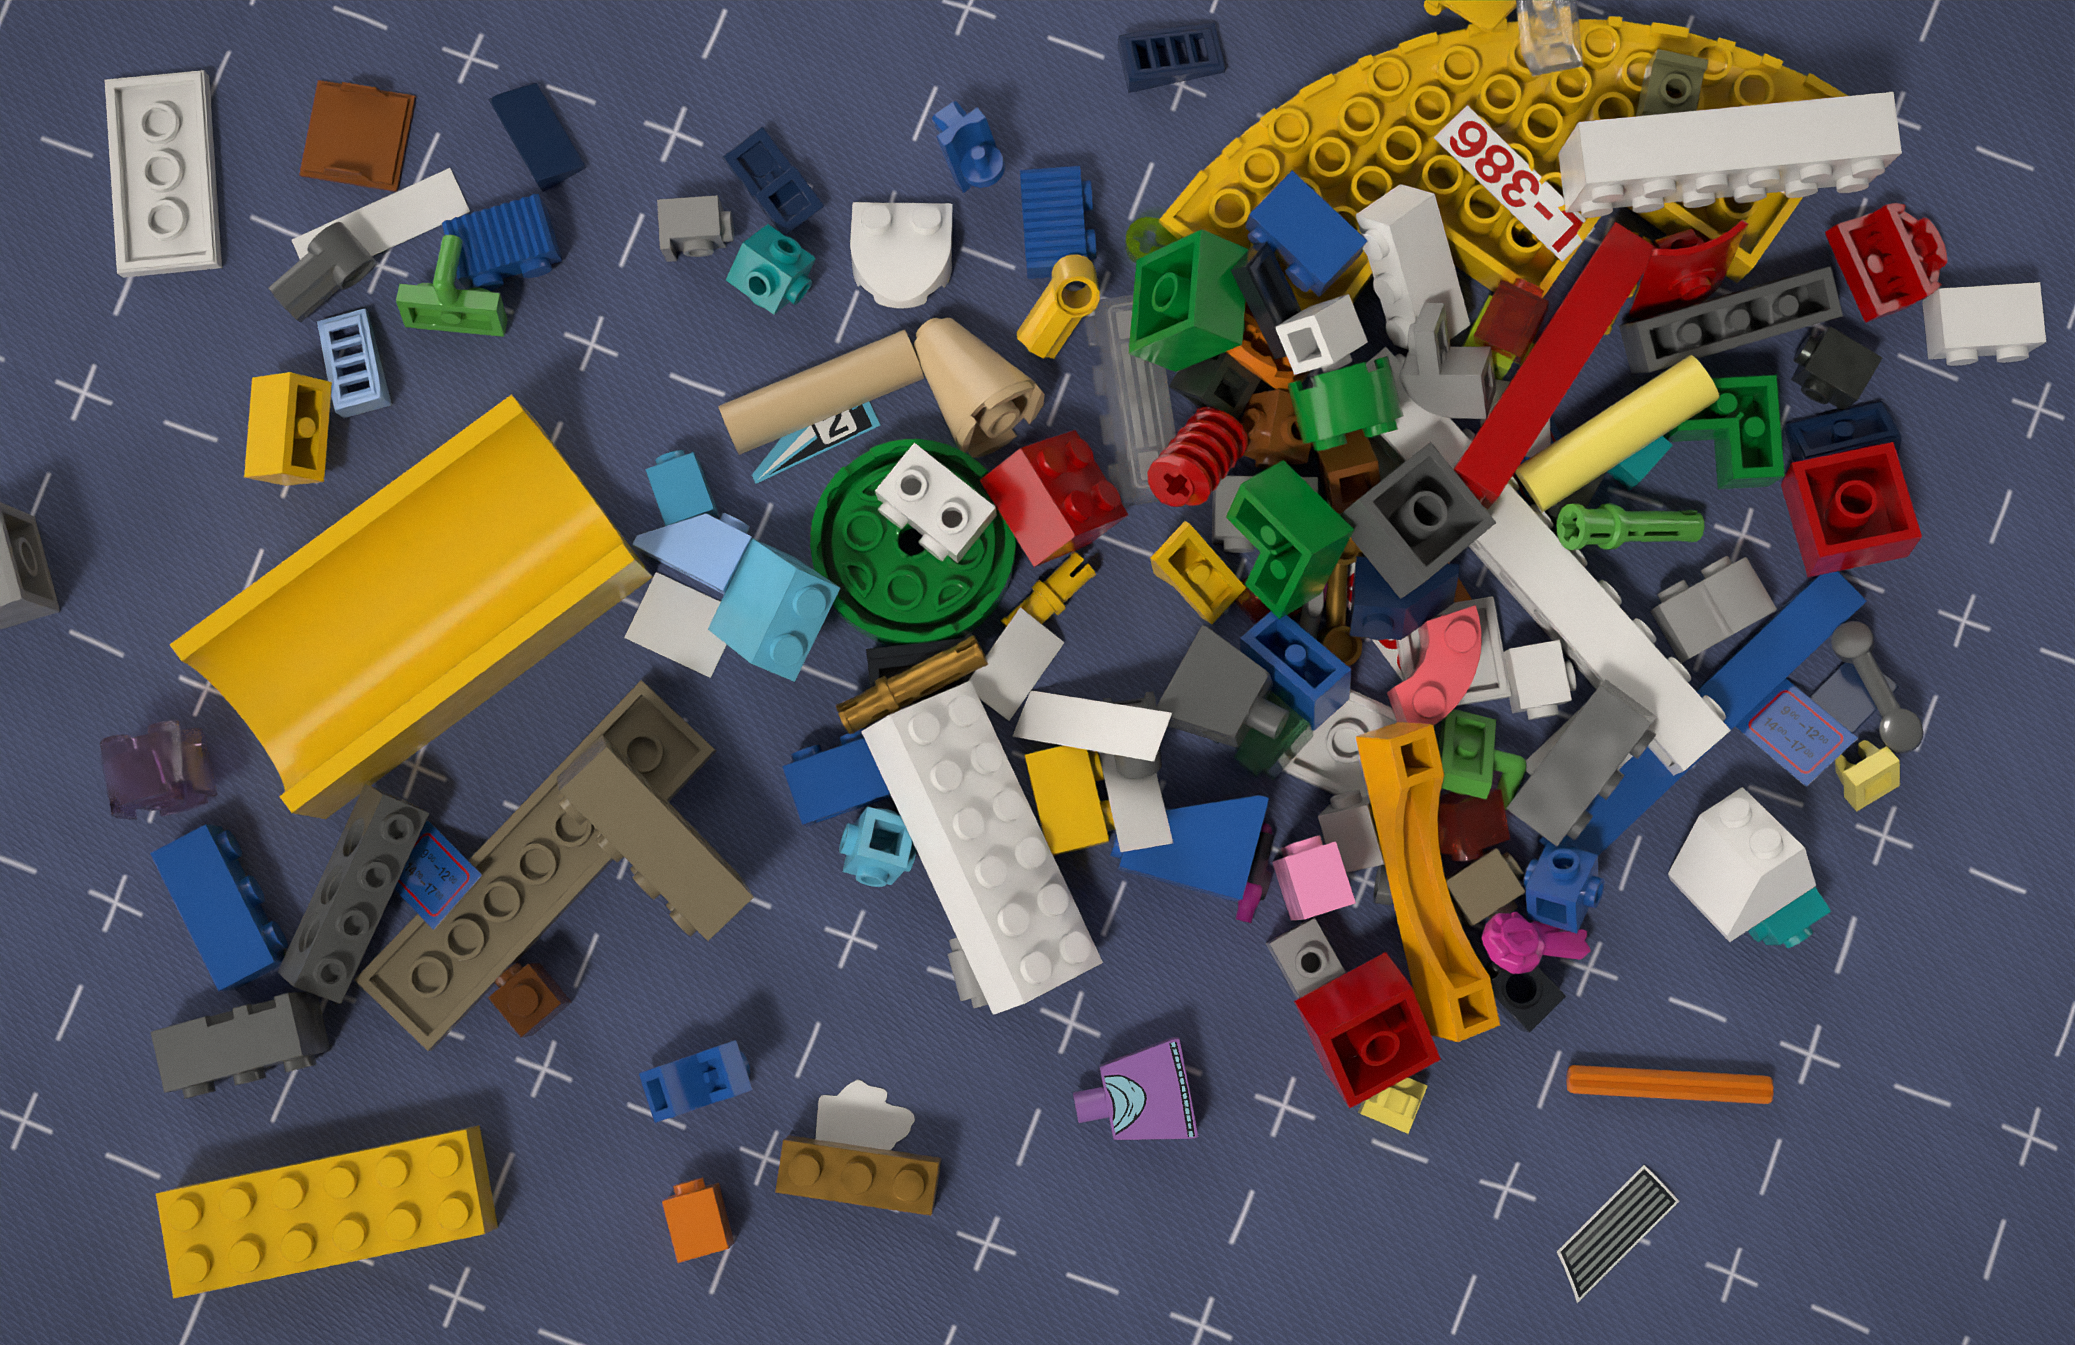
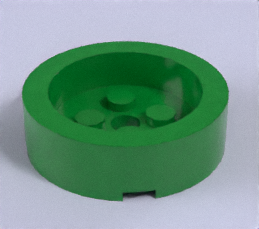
M903 439L870 448V451L859 456L846 467L843 466L834 475L818 501L812 520L810 549L814 570L840 587L832 606L857 631L870 639L889 646L960 639L983 624L1001 603L1015 568L1016 538L997 507V516L958 563L948 555L943 561H940L926 549L918 555L908 556L899 548L900 536L906 530L913 527L907 523L903 529H900L878 511L883 503L878 500L875 490L914 443L996 507L980 481L988 474V470L963 451L932 440Z

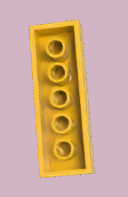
M480 1125L182 1186L156 1193L173 1299L474 1237L498 1228Z

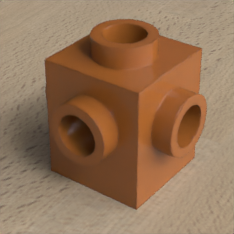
M1278 389L1252 394L1246 404L1245 413L1240 422L1248 436V447L1244 456L1256 460L1255 466L1262 470H1267L1283 460L1289 466L1307 463L1313 442L1303 444L1290 393Z

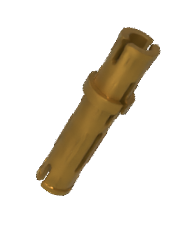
M973 635L958 643V645L940 652L899 675L897 674L889 679L883 676L875 680L876 686L837 704L836 709L839 712L838 714L843 725L851 735L866 727V725L900 711L913 701L925 695L927 696L989 664Z

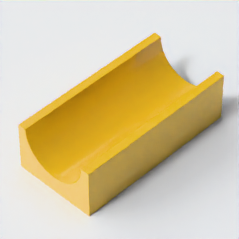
M511 394L180 636L170 646L182 662L194 668L222 694L255 734L282 779L285 792L279 797L290 812L327 819L358 796L365 784L373 785L649 581L653 576L536 419Z

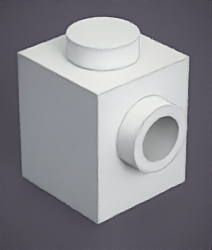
M1349 294L1309 306L1275 327L1294 375L1322 367L1324 373L1341 368L1352 362L1351 352L1368 342Z
M1560 640L1511 648L1504 652L1511 691L1509 700L1512 714L1527 711L1528 720L1550 717L1559 714L1558 705L1572 700L1570 691L1576 690L1575 672L1570 661L1564 662Z

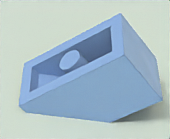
M723 513L720 520L708 514H703L637 535L632 545L641 553L725 594L752 537L747 534L750 526L731 515Z

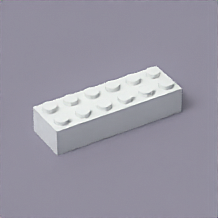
M1894 92L1578 122L1558 154L1565 212L1581 211L1582 217L1593 218L1608 215L1613 212V208L1632 206L1633 212L1645 213L1663 208L1664 203L1683 201L1684 207L1696 208L1714 203L1715 198L1733 196L1737 203H1748L1764 199L1767 196L1766 193L1785 192L1788 198L1809 196L1818 192L1817 188L1836 187L1839 193L1857 192L1868 188L1869 183L1878 175L1884 173L1885 168L1902 154Z
M972 681L890 714L861 731L993 1015L1025 1004L1103 963Z

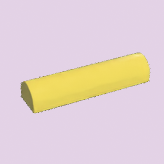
M1689 355L1520 464L1515 473L1543 513L1719 399L1718 390L1703 365L1694 356Z

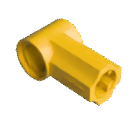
M1078 254L1067 255L1054 265L1051 272L1052 280L1017 331V339L1030 352L1043 359L1045 357L1053 359L1056 357L1081 318L1091 314L1097 308L1100 301L1096 269L1093 263L1084 256ZM1073 281H1081L1087 284L1078 291H1070L1064 288Z

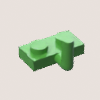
M455 235L443 236L433 284H399L396 303L405 327L504 337L508 319L500 293H493L476 287L469 288L468 290L456 289L454 282L463 241Z
M1453 709L1441 722L1439 753L1444 771L1441 788L1460 795L1487 799L1492 786L1493 770L1502 772L1492 798V803L1501 810H1507L1506 808L1517 794L1526 771V760L1522 756L1494 749L1495 719Z

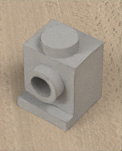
M718 195L657 200L660 250L667 262L677 261L676 251H683L684 255L690 257H704L712 255L714 249L726 248V242L734 241L732 212L724 211Z

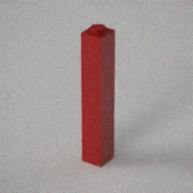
M1617 222L1613 224L1453 469L1486 509L1493 505L1508 484L1643 275L1652 251L1658 249Z

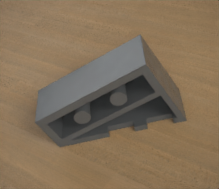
M309 992L282 994L275 996L274 1000L255 1005H243L233 1008L229 1012L201 1017L151 1032L164 1093L182 1090L184 1099L215 1092L214 1081L233 1077L235 1086L266 1078L264 1068L283 1064L286 1073L317 1065L315 1055L331 1051L318 995Z

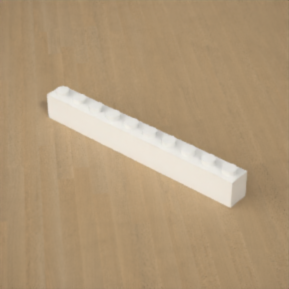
M1385 347L1366 363L1368 372L1376 370L1374 360L1388 356L1404 416L1396 419L1398 430L1372 436L1371 438L1397 467L1401 466L1431 442L1454 469L1475 434L1467 428L1461 431L1450 418L1432 414L1418 406L1405 392L1400 381L1399 374L1406 358L1401 354L1394 356ZM1512 476L1498 499L1489 509H1486L1496 521V524L1471 543L1469 547L1553 641L1560 640L1564 654L1596 689L1606 679L1657 716L1649 727L1657 735L1648 747L1673 776L1685 771L1731 731L1723 722L1726 719L1724 711L1709 696L1705 695L1701 698L1688 683L1691 680V676L1685 667L1673 657L1666 659L1655 647L1656 637L1644 622L1638 618L1632 621L1619 606L1622 600L1614 588L1604 580L1597 582L1584 568L1588 563L1579 550H1568L1562 546L1557 536L1550 530L1553 527L1551 519L1545 512L1542 513L1536 504L1529 506L1516 492L1519 489V485Z

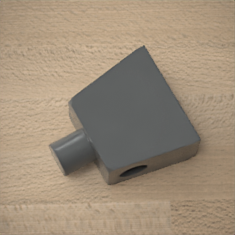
M1204 625L1201 626L1155 708L1157 711L1172 713L1168 723L1169 727L1232 747H1239L1251 727L1276 739L1283 730L1289 716V711L1266 700L1273 687L1270 674Z

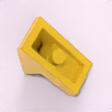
M1186 521L1150 558L1153 573L1173 586L1199 616L1210 624H1213L1246 589L1192 525Z

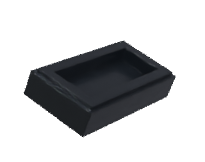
M1267 242L1253 245L1231 269V272L1274 358L1278 359L1287 355L1275 327L1302 310L1270 245Z

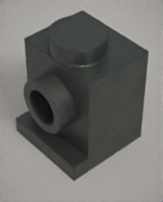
M1221 353L1178 371L1169 387L1199 408L1206 406L1214 407L1238 420L1261 379L1229 354Z

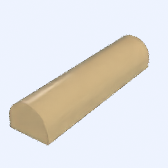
M904 329L718 407L734 446L740 455L924 379V375L910 339Z

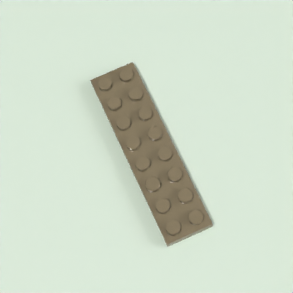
M642 680L468 860L482 876L440 924L433 930L417 914L355 978V981L427 1051H432L495 985L494 981L528 951L613 861L596 842L598 838L594 834L596 828L588 820L579 825L558 803L560 799L557 795L560 791L557 776L603 734L669 802L717 752Z

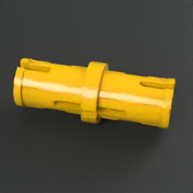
M1073 551L1070 557L1044 582L1038 580L1031 587L1034 592L1006 618L1004 617L1001 620L1002 624L1007 627L1020 607L1041 624L1053 613L1060 615L1066 609L1064 603L1087 581L1096 576L1095 571L1087 564L1074 577H1071L1070 573L1084 561L1078 553Z

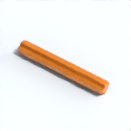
M1581 1065L1569 1066L1566 1074L1567 1090L1573 1094L1769 1104L1772 1102L1774 1094L1772 1078L1764 1075Z

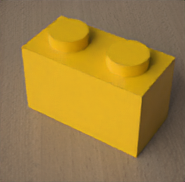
M292 372L252 378L244 478L284 486L324 482L332 382Z
M1059 746L1025 754L1042 832L1052 855L1055 856L1108 843L1107 832L1116 829L1109 800L1100 802L1095 784L1096 781L1104 780L1098 752H1088L1086 749Z

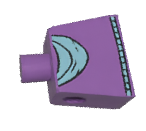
M1178 1037L1163 1040L1100 1064L1099 1068L1103 1087L1073 1092L1078 1122L1083 1123L1109 1118L1114 1140L1192 1139L1198 1137L1184 1059Z

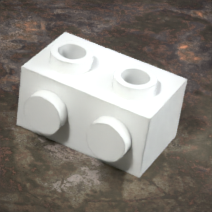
M915 443L875 490L878 500L883 503L878 511L900 529H903L908 523L923 536L918 541L920 545L940 561H943L948 555L958 563L997 516L994 505Z

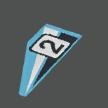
M870 402L782 437L752 474L755 483L757 484L880 426Z

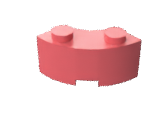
M1476 605L1426 621L1418 629L1421 650L1416 668L1407 680L1387 692L1397 722L1433 724L1434 726L1445 718L1465 696L1476 674L1481 653V625Z

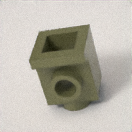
M1657 49L1646 65L1636 117L1696 111L1708 60ZM1666 90L1681 93V98H1671Z

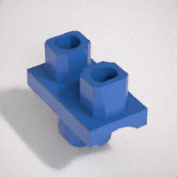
M954 101L934 114L932 121L940 133L936 138L955 184L965 193L971 186L982 188L997 183L1004 174L1005 161L996 146L987 119L977 107L967 114L957 101Z

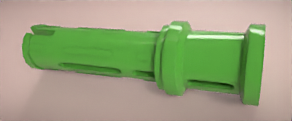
M1567 504L1558 515L1557 535L1562 546L1568 550H1579L1585 545H1598L1604 550L1616 549L1624 542H1697L1701 539L1704 532V519L1701 513H1697V510L1624 511L1623 508L1616 504H1602L1597 509H1586L1580 504Z

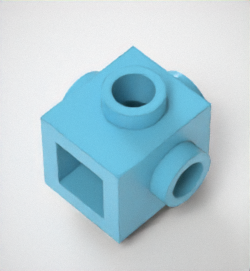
M867 807L854 824L847 823L839 847V853L846 855L842 872L856 875L858 882L873 887H883L886 884L892 885L904 871L909 872L913 866L917 850L901 816L888 809Z

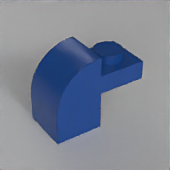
M736 1040L639 1073L654 1123L752 1091L749 1081L750 1066L746 1056L739 1050Z

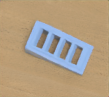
M365 308L317 321L327 378L329 382H332L331 398L335 412L341 417L347 418L391 406L392 403L368 310ZM358 325L360 334L334 340V331ZM362 344L363 352L339 358L338 350ZM365 362L367 370L343 375L342 368ZM369 380L370 388L348 393L346 386Z

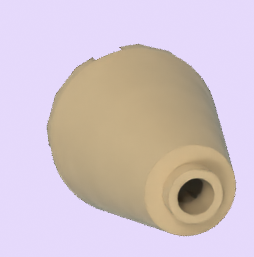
M932 318L918 329L913 349L952 437L961 451L964 453L968 451L972 458H979L993 453L1017 437L1012 428L1023 418L1028 424L1036 418L1044 404L1045 396L1038 384L952 318Z

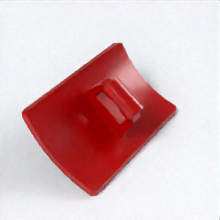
M1742 220L1728 232L1704 243L1702 238L1697 237L1691 228L1654 240L1653 245L1658 249H1654L1651 253L1631 305L1629 317L1645 318L1707 299L1721 286L1749 224Z

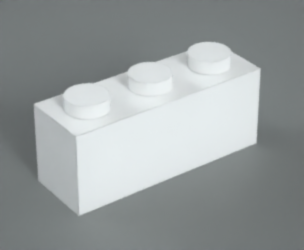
M1400 184L1356 214L1361 235L1367 240L1363 250L1368 256L1373 273V287L1380 298L1387 321L1386 331L1394 345L1408 349L1409 327L1417 322L1424 303H1445L1449 340L1470 326L1434 193Z

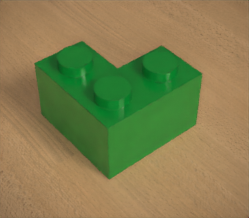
M1777 375L1711 378L1718 390L1719 399L1663 435L1669 442L1714 440L1718 489L1755 488L1772 485L1785 476Z
M1284 460L1241 483L1226 515V518L1260 551L1245 585L1279 619L1321 595L1354 532V529Z

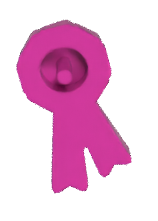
M1518 912L1496 914L1488 920L1482 934L1483 944L1490 959L1512 974L1531 972L1539 964L1542 955L1581 960L1591 952L1590 947L1585 942L1587 931L1582 929L1578 930L1577 933H1573L1537 921L1529 923Z

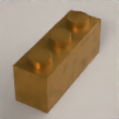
M789 1135L783 1140L775 1193L931 1216L935 1205L941 1158Z

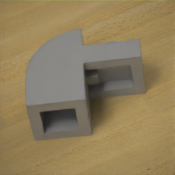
M1424 303L1417 322L1411 324L1408 331L1409 352L1399 374L1405 392L1418 406L1432 414L1446 418L1486 419L1496 393L1491 347H1450L1445 303Z

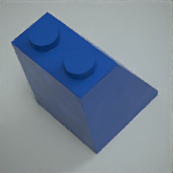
M1258 795L1165 810L1173 839L1172 844L1120 852L1116 834L1110 856L1119 858L1117 870L1233 902L1243 899L1269 798Z

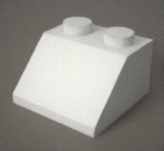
M1743 787L1699 815L1668 873L1670 880L1729 942L1816 886L1805 847Z

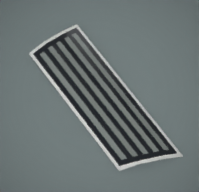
M1645 1165L1557 1251L1577 1303L1679 1202Z

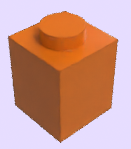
M701 1177L673 1186L675 1195L664 1199L662 1204L677 1263L729 1249L734 1244V1239L719 1183L705 1186L704 1179Z

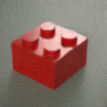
M1076 430L1020 448L980 480L1034 567L1088 546L1129 515L1121 503L1117 489L1107 481L1094 460L1090 446L1080 438Z
M1893 442L1793 462L1781 483L1807 577L1908 557L1922 538Z
M1386 952L1294 1001L1326 1075L1349 1109L1441 1060L1412 986Z

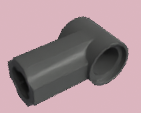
M342 222L333 223L318 233L308 245V254L268 287L280 304L299 322L307 318L339 289H348L361 281L376 263L375 259Z

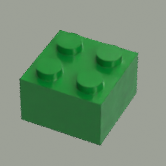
M1201 229L1137 259L1128 354L1177 372L1241 346L1245 330V298L1231 269L1249 249Z

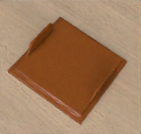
M318 80L299 176L398 192L416 96L383 91L371 86Z

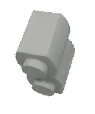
M1725 556L1701 570L1705 580L1690 588L1686 581L1682 580L1657 594L1662 603L1650 610L1680 663L1777 610L1747 557L1732 563L1729 556Z

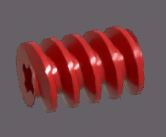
M1208 406L1198 408L1196 413L1188 419L1186 425L1179 430L1177 436L1162 450L1159 457L1151 463L1147 474L1148 484L1152 493L1161 503L1171 507H1182L1185 504L1189 506L1200 505L1207 501L1211 492L1216 490L1220 481L1227 476L1229 470L1236 465L1238 459L1246 452L1248 436L1243 426L1233 416L1219 409Z

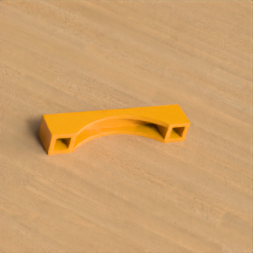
M1396 722L1355 736L1413 991L1432 1036L1460 1042L1500 1026L1490 976L1476 956L1462 929L1451 901L1443 872L1437 818L1444 771L1433 724Z

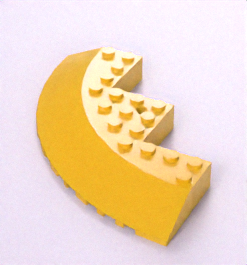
M1557 14L1541 15L1538 19L1507 22V19H1504L1491 33L1485 32L1474 24H1470L1466 29L1437 35V32L1425 34L1400 43L1397 48L1372 56L1370 54L1358 59L1357 63L1334 75L1331 73L1302 88L1289 101L1262 116L1259 122L1227 145L1221 154L1203 171L1200 170L1159 219V223L1178 240L1202 229L1250 249L1253 244L1248 239L1250 232L1245 228L1249 214L1293 171L1361 234L1356 214L1402 184L1435 194L1454 265L1496 295L1507 296L1519 301L1526 307L1525 312L1531 314L1600 217H1584L1586 221L1577 232L1582 242L1562 262L1434 139L1467 105L1529 164L1531 171L1534 169L1542 177L1539 180L1541 185L1546 181L1564 198L1558 153L1578 122L1636 117L1646 65L1657 49L1708 60L1696 111L1845 97L1848 95L1811 73L1806 76L1783 66L1784 61L1766 53L1760 56L1749 50L1736 47V42L1719 37L1717 40H1712L1689 33V28L1656 22H1652L1651 25L1622 21L1623 17L1609 16L1607 20L1578 19L1579 15ZM1666 90L1671 98H1681V93ZM1785 192L1766 193L1767 196L1764 199L1748 203H1737L1733 196L1715 198L1714 203L1703 207L1687 208L1684 207V203L1681 201L1664 203V207L1656 211L1635 213L1668 236L1691 228L1697 237L1702 238L1704 243L1728 232L1742 220L1749 224L1726 274L1728 278L1738 283L1753 269L1803 197L1788 198ZM1565 205L1558 207L1559 210L1564 211ZM1519 235L1524 236L1528 240L1525 247L1515 243L1514 240ZM1363 250L1362 254L1318 297L1311 289L1304 292L1294 285L1285 273L1287 267L1276 257L1302 311L1309 306L1348 294L1352 303H1354L1373 277L1368 256Z

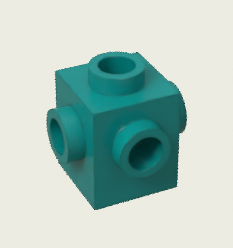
M767 224L742 243L726 281L747 295L756 305L765 308L775 315L789 302L796 305L804 298L812 284L808 274L816 258L802 249L794 239L784 236Z

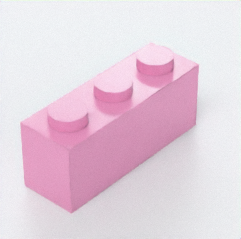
M1320 835L1281 848L1284 858L1272 862L1291 921L1311 918L1356 903L1336 841L1323 845Z

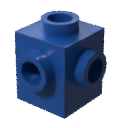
M1548 841L1540 859L1533 858L1526 871L1524 886L1526 888L1527 919L1577 933L1589 907L1597 908L1604 891L1605 880L1598 877V855L1586 852L1576 846H1564L1561 844L1556 846Z

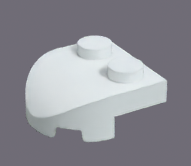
M853 202L850 248L853 276L857 286L861 285L865 290L873 294L876 303L892 308L920 306L925 304L927 296L940 286L945 288L952 273L953 205L950 203Z

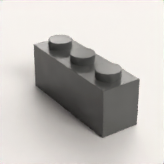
M1605 679L1506 809L1556 846L1559 845L1566 834L1573 840H1576L1593 817L1591 813L1586 811L1597 794L1606 800L1625 776L1617 768L1630 753L1638 759L1657 735L1649 729L1657 716Z

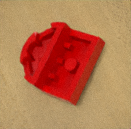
M1887 204L1873 213L1839 223L1824 232L1865 323L1902 311L1933 294L1942 285L1938 282L1940 269L1947 264L1944 242L1938 230L1928 218L1917 220L1904 212L1905 204Z

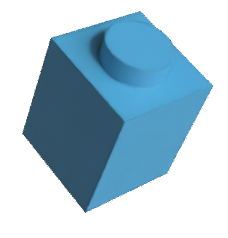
M684 450L666 453L655 460L656 466L645 469L665 526L703 514H708L714 518L720 517L702 465L694 452L686 455Z

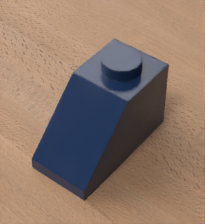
M1356 556L1351 596L1350 636L1367 637L1372 640H1402L1421 627L1426 621L1431 620L1453 604L1459 576V564L1447 563L1427 581L1400 599L1367 557Z

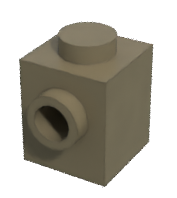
M1497 848L1485 851L1445 877L1455 911L1465 926H1474L1484 918L1488 917L1491 919L1498 913L1513 912L1518 908L1514 899L1525 893V890L1519 883L1524 878L1519 865L1508 852L1501 855Z

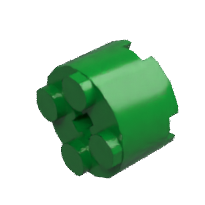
M1388 356L1374 360L1376 366L1374 371L1368 372L1366 362L1311 377L1313 388L1303 390L1301 380L1287 384L1303 444L1313 442L1315 451H1321L1347 444L1345 433L1363 429L1365 437H1372L1398 430L1396 419L1404 415Z

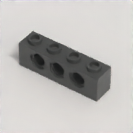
M1831 267L1804 271L1619 325L1631 374L1670 367L1689 355L1694 356L1696 359L1842 317L1843 314Z
M364 785L277 971L293 987L340 1004L342 1003L429 815L428 812L409 801L370 785Z

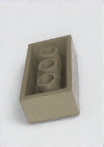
M603 734L557 776L560 791L557 796L560 799L558 802L560 806L579 825L588 820L596 828L594 834L598 837L596 842L614 861L618 863L625 857L633 865L630 870L634 874L632 878L653 900L661 894L668 901L666 906L671 911L669 913L670 917L690 937L698 931L709 941L754 898L742 876Z

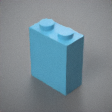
M752 538L708 630L749 663L795 682L840 587L794 556Z

